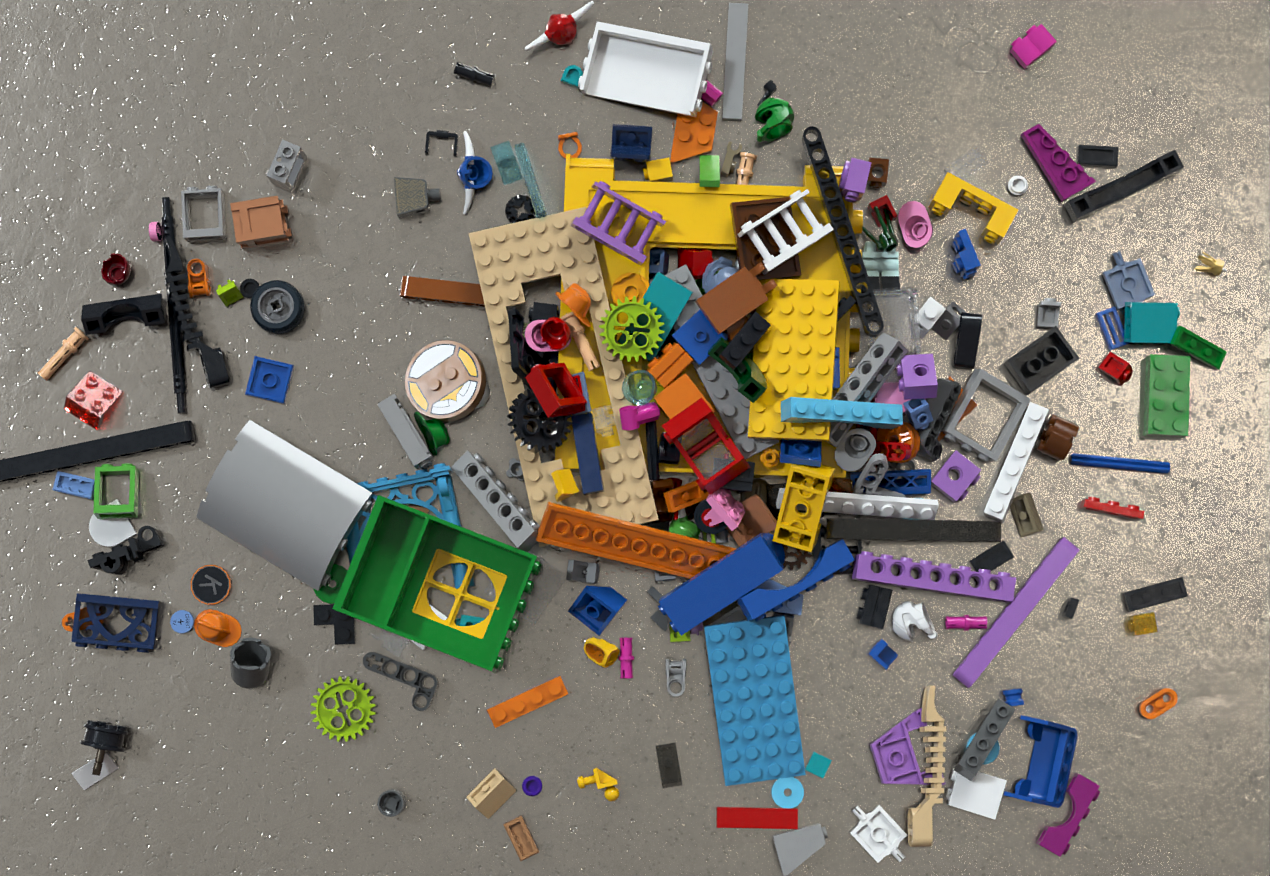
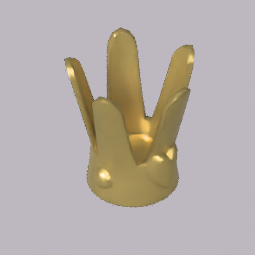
M1205 252L1203 254L1209 258L1200 255L1199 259L1203 264L1210 267L1197 266L1195 268L1199 272H1210L1218 276L1222 270L1227 271V269L1223 268L1224 261L1216 260Z

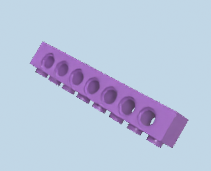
M861 551V554L855 555L852 580L1007 603L1014 600L1016 578L1010 577V573L998 572V575L990 574L991 570L979 569L978 572L971 571V567L959 566V569L951 568V564L940 563L939 566L932 565L931 561L920 560V563L912 562V558L906 557L895 560L892 555L881 554V557H875L872 552ZM873 562L879 565L878 573H874L871 569ZM893 565L897 566L899 569V574L897 576H894L891 573V568ZM913 568H915L919 573L917 579H914L911 576V570ZM932 571L938 574V580L936 582L932 581L930 578V574ZM952 574L956 575L958 579L956 585L950 582ZM971 577H974L977 581L975 588L969 583ZM991 580L995 581L996 583V589L994 591L991 590L989 587V582Z

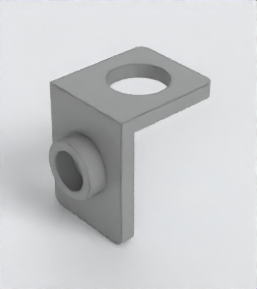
M953 301L932 326V329L946 340L959 326L961 315L956 314L953 309L959 311L960 314L962 312L967 313Z

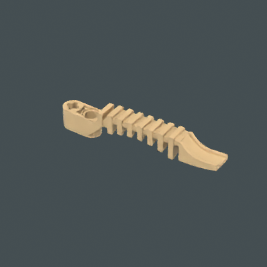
M935 686L925 687L921 710V722H934V726L919 727V732H934V737H923V742H934V747H925V753H933V757L926 758V763H933V767L925 768L926 773H933V778H924V783H931V788H921V793H925V799L916 808L908 809V843L910 847L932 846V806L943 803V798H938V796L944 793L942 773H945V767H942V764L945 762L943 742H946V737H943V732H946V726H944V719L935 708Z

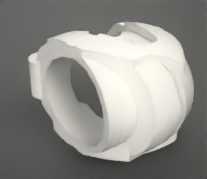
M907 601L895 609L892 617L893 630L900 638L913 642L914 625L926 632L930 639L937 638L938 633L934 629V625L923 602L915 605L912 601Z

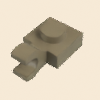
M731 141L727 145V153L720 175L728 178L729 173H734L736 162L733 159L742 151L741 144H739L737 150H732Z

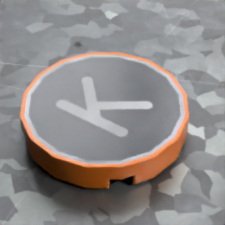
M205 565L193 574L191 591L199 602L214 605L228 597L231 590V580L229 574L223 568L216 565Z

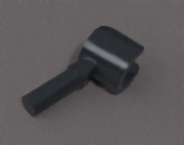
M772 80L763 86L767 92L757 104L758 106L776 92L777 86Z

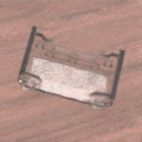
M914 287L873 289L884 323L882 332L899 340L908 350L905 355L921 354L917 289ZM863 304V307H867L868 313L873 311L871 304ZM869 323L871 331L876 332L879 330L877 323ZM880 334L876 337H870V348Z

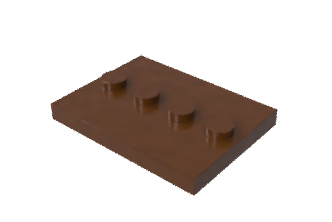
M790 197L732 202L730 204L739 270L746 267L750 271L760 262L764 265L763 257L748 234L740 238L737 235L742 230L741 226L750 220L752 223L756 222L789 201ZM789 206L787 210L793 218L792 208ZM780 213L770 218L787 245L789 244L792 247L797 244L795 241L796 237ZM764 223L754 228L770 255L774 257L780 255V248ZM796 254L765 275L760 273L756 276L757 279L760 281L800 277L799 255Z

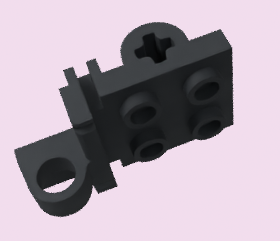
M143 526L139 529L137 538L128 539L129 546L117 545L111 548V552L104 553L102 551L92 555L93 558L87 561L90 568L102 569L107 573L120 575L127 570L128 561L133 560L136 563L139 560H144L143 553L165 545L155 528ZM146 529H150L153 532V537L148 541L142 537Z

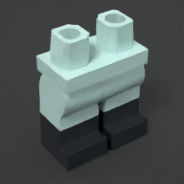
M866 241L862 252V259L874 294H878L880 291L881 294L899 293V252H896V248L888 252L884 250L883 252H876V244L873 241ZM860 284L861 293H865L867 291L866 287Z

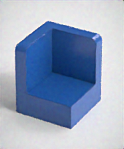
M880 639L867 653L884 670H887L889 665L898 656L883 639Z

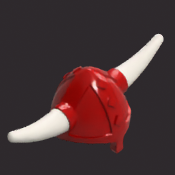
M589 2L569 15H551L546 25V31L524 49L528 51L548 41L557 45L572 44L577 32L576 22L594 5V2Z

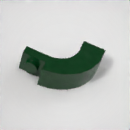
M720 337L708 350V355L734 376L738 383V392L754 403L767 389V382L763 373L748 355L745 356L734 370L718 357L729 344L724 338Z

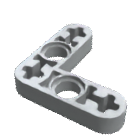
M880 453L874 454L869 459L852 489L854 494L906 498L902 493L878 487L889 467L887 457ZM868 476L876 477L872 481L865 480V478Z

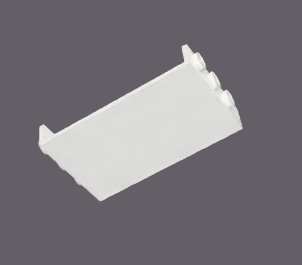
M602 22L596 23L593 38H590L588 43L589 54L583 62L584 73L583 76H580L578 87L583 95L692 117L697 116V112H700L702 108V93H705L707 89L706 77L712 69V62L710 61L713 48L710 43Z

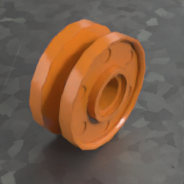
M903 422V425L894 429L879 428L877 431V441L896 442L897 438H899V442L908 443L911 447L912 453L909 459L902 461L888 460L889 462L905 463L916 456L920 448V436L912 424ZM884 445L880 448L881 454H887V448ZM901 449L894 450V453L903 454L904 451Z

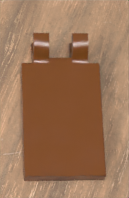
M761 262L750 271L743 267L695 301L718 335L768 301L766 294L777 286L773 279L765 285H762L756 276L766 269Z

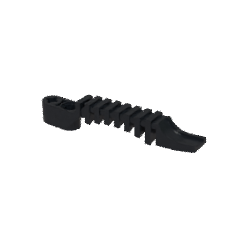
M165 237L164 243L169 255V266L164 273V284L168 286L167 293L171 295V305L174 304L173 312L177 314V324L180 323L179 330L180 333H183V343H188L186 347L187 352L194 350L199 352L209 388L229 384L220 347L212 349L200 342L203 336L202 331L192 333L193 330H196V322L187 324L193 316L192 313L184 315V312H187L190 307L189 304L181 305V303L186 302L188 297L187 294L178 295V293L186 292L187 286L186 284L175 286V284L186 282L188 276L187 273L172 276V274L181 273L183 265L171 237Z

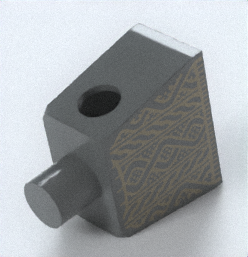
M394 177L398 218L427 212L430 210L429 201L441 200L440 189H428V183L424 179Z

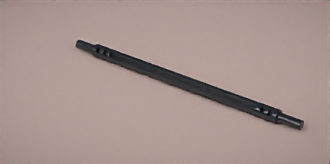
M170 197L162 198L163 217H161L165 270L169 266V255L164 243L165 237H171L175 245ZM167 293L174 394H176L177 413L183 414L186 413L184 397L186 384L182 333L179 330L180 323L177 324L176 321L177 314L173 312L174 304L171 305L170 302L171 295Z

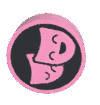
M158 221L149 224V236L153 242L162 240V228Z

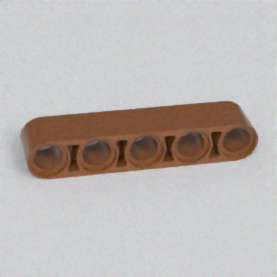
M402 276L400 297L485 307L480 284Z

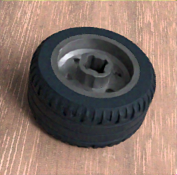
M280 280L269 281L258 287L250 303L251 314L255 322L263 330L273 334H284L296 328L301 322L305 310L303 298L298 290L290 283ZM280 304L281 308L275 310L274 307Z

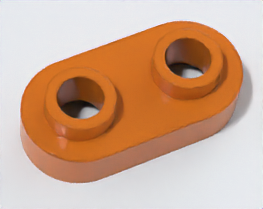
M1163 688L1143 700L1139 705L1141 716L1146 719H1155L1174 707L1178 700L1176 692L1170 688ZM1165 694L1169 696L1168 702L1163 701ZM1148 705L1152 707V711L1150 713L1146 711V707Z

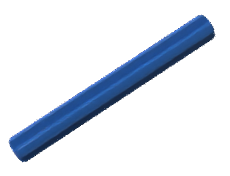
M1076 453L1071 455V464L1156 473L1170 472L1169 462Z

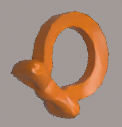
M577 132L558 135V140H560L558 150L565 159L566 154L563 152L562 146L565 139L572 138L578 146L577 152L571 155V158H577L581 154L582 145L577 138Z

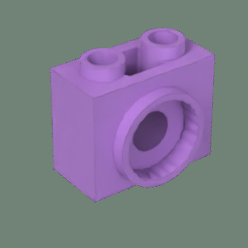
M856 158L845 161L839 183V188L842 189L841 195L845 201L855 203L856 200H861L865 193L871 162Z
M933 354L904 355L900 364L896 366L897 376H901L899 392H903L904 400L936 398L938 383Z
M955 450L933 477L931 485L954 503L958 499L962 501L968 494L966 490L970 484L974 486L981 477L978 475L981 469ZM950 470H955L958 473L957 480L949 478Z

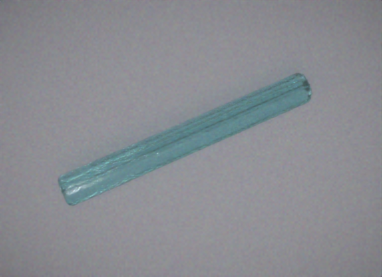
M522 142L515 144V152L535 215L539 219L546 217V209L525 144Z

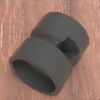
M387 790L378 798V809L385 816H396L405 809L406 798L399 790Z

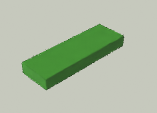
M719 155L699 156L701 187H720Z

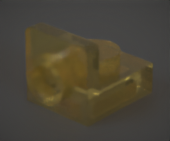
M1154 612L1129 616L1127 627L1128 631L1132 632V636L1158 632Z

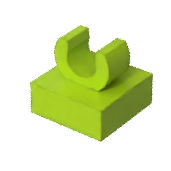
M227 280L228 284L223 287L218 285L216 290L226 307L243 298L240 290L234 281Z

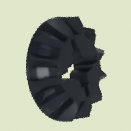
M525 195L511 197L506 204V217L511 223L534 219L537 214L534 200ZM524 203V210L528 213H521L517 218L518 211L514 207L520 208Z

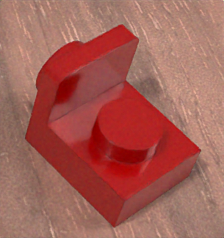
M1112 352L1107 355L1098 367L1100 371L1115 379L1121 386L1130 380L1133 372L1130 363Z

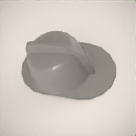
M863 428L850 430L835 450L837 465L846 471L860 469L876 448L874 435Z

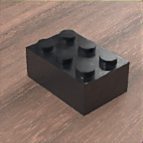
M1055 326L1012 356L1004 364L1026 395H1029L1076 362L1079 357L1057 326Z

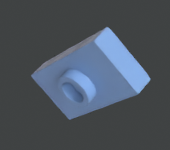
M57 471L53 491L93 500L95 480Z

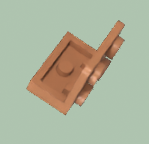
M757 494L741 501L745 514L739 526L733 531L728 526L726 527L739 547L760 533H769L776 528L777 520Z

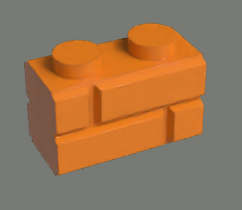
M675 342L673 344L668 343L661 350L663 354L658 359L654 357L647 364L649 368L646 372L664 389L694 361Z

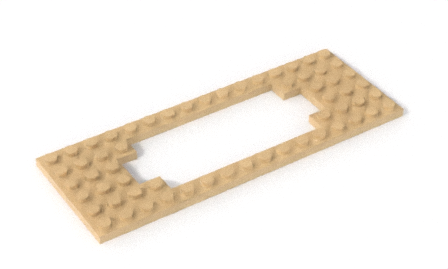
M582 207L469 233L508 410L510 406L514 405L512 401L516 398L518 399L517 395L520 393L524 394L525 391L522 380L513 372L511 367L509 319L506 309L507 307L526 303L522 284L561 275L564 291L573 283H577L589 294L591 299L589 311L620 445L601 450L605 470H601L604 492L584 495L580 475L574 476L573 478L579 492L557 502L555 494L558 491L551 473L563 469L562 460L558 459L541 463L539 452L535 453L534 447L528 451V445L525 444L521 447L522 440H517L516 446L533 520L540 525L548 502L639 525L657 521L658 515L638 429L622 430L619 409L624 406H632L622 360H620L619 353L614 357L612 356L613 349L606 350L609 344H602L606 337L599 336L600 333L604 332V329L600 328L599 325L605 324L601 317L607 318L608 315L605 313V310L610 311L595 242L593 238L570 226L576 216L580 218V216L584 215L587 208ZM527 424L528 431L532 432V427ZM538 542V543H539V547H544V546L550 545V544Z

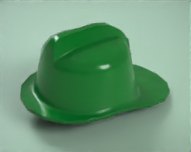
M415 412V421L425 438L427 447L431 454L436 456L437 449L450 442L447 428L441 421L434 419L425 420L418 412Z

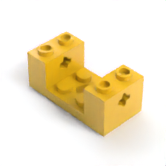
M947 172L929 205V208L932 209L931 212L941 217L944 215L946 217L958 196L964 204H973L978 207L977 210L981 213L991 214L981 236L990 244H999L1008 231L1018 209Z
M792 464L790 466L772 541L812 552L818 540L821 528L820 519L826 495L832 484L835 472L834 467L821 464V467ZM798 504H804L807 508V512H799L796 506Z

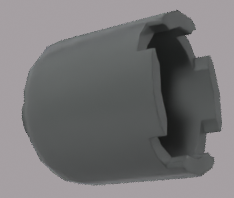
M252 637L243 638L240 643L232 646L230 651V672L233 681L237 685L246 689H253L263 685L267 680L270 669L271 652L269 646L261 643L260 639Z

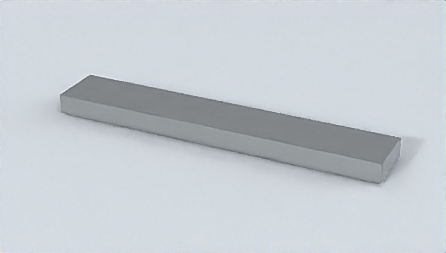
M729 3L722 120L742 121L749 5L746 3Z

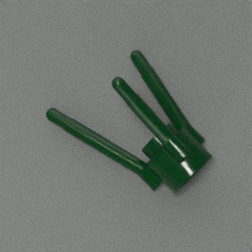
M875 206L874 210L884 232L879 235L878 241L865 227H862V231L876 244L878 250L883 248L885 252H888L898 246V240L895 236L888 210L884 209L888 225L887 229L878 207Z

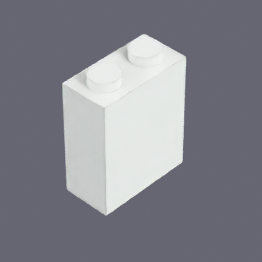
M953 768L950 780L953 781L951 789L947 788L944 797L947 800L946 804L996 819L1007 780L978 772L970 781L954 771L955 768Z

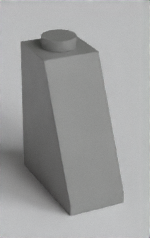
M817 823L772 835L782 875H789L826 844L825 839L828 836L825 826L821 827V824Z

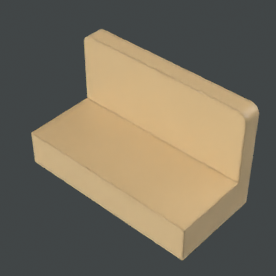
M494 768L466 798L479 812L489 819L516 792V789Z

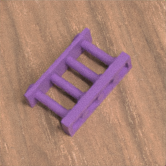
M595 181L592 188L597 191L587 210L580 218L576 216L570 226L631 261L642 265L647 257L643 254V248L656 225L662 227L666 221L662 219L663 216L655 211L651 213L610 190V186L605 182L600 181L598 183ZM603 195H606L613 199L614 202L601 226L596 228L590 224V219ZM623 205L632 210L619 235L614 238L608 235V228L619 208ZM641 215L650 221L636 246L631 248L626 245L625 239L637 217Z

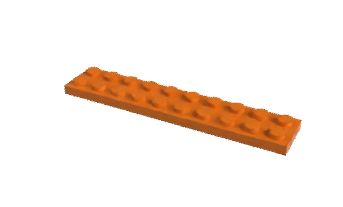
M548 502L536 536V541L689 579L736 550L735 548Z

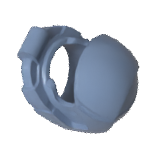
M721 256L718 260L707 265L702 278V288L705 294L738 271L732 266L731 260ZM723 268V269L719 270V272H718L717 274L714 275V273H715L716 271H718V269Z

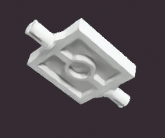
M880 805L867 814L859 806H856L855 808L859 813L855 809L852 812L860 820L857 826L849 833L877 863L889 854H892L898 862H901L905 856L897 847L907 834Z

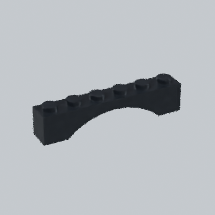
M1173 150L1110 183L1069 200L1065 207L1074 223L1180 172L1184 166L1176 150Z

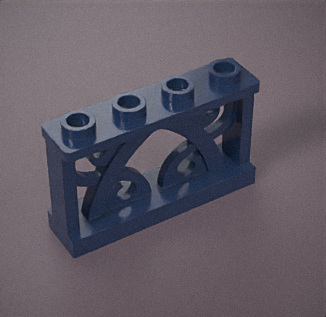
M77 593L71 642H75L77 647H87L89 643L96 644V648L108 649V645L117 646L116 650L128 651L129 647L137 648V652L149 653V649H154L159 601ZM81 602H86L89 617L79 620ZM114 605H119L121 616L131 624L122 632L113 636L102 626L99 620L108 617L112 613ZM105 606L107 612L104 615L97 616L96 613H101L99 607ZM131 608L134 610L131 616H136L135 619H131L126 615L127 609ZM147 608H152L151 626L141 622ZM92 621L93 625L86 628V630H92V636L83 637L79 632L80 626L85 622ZM138 625L148 631V638L143 642H138L134 638L136 634L142 635L141 631L136 629ZM100 633L108 641L95 639L98 637ZM128 636L131 643L118 641Z

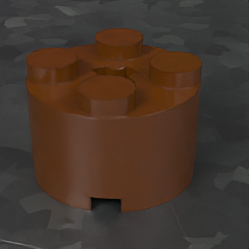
M1051 414L1047 423L1049 426L1047 430H1042L1039 436L1040 442L1036 450L1062 461L1066 458L1073 445L1072 441L1077 436L1079 425L1058 415Z

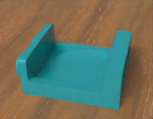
M1125 302L1124 342L1171 343L1177 329V319L1180 317L1178 303Z

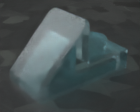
M509 141L490 147L504 185L523 179Z

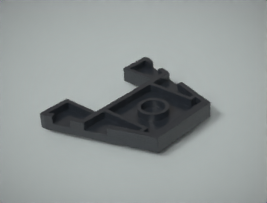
M516 308L508 310L511 367L513 372L531 390L525 377L535 365L550 364L548 360L551 358V352H536L528 346L522 335L524 317Z

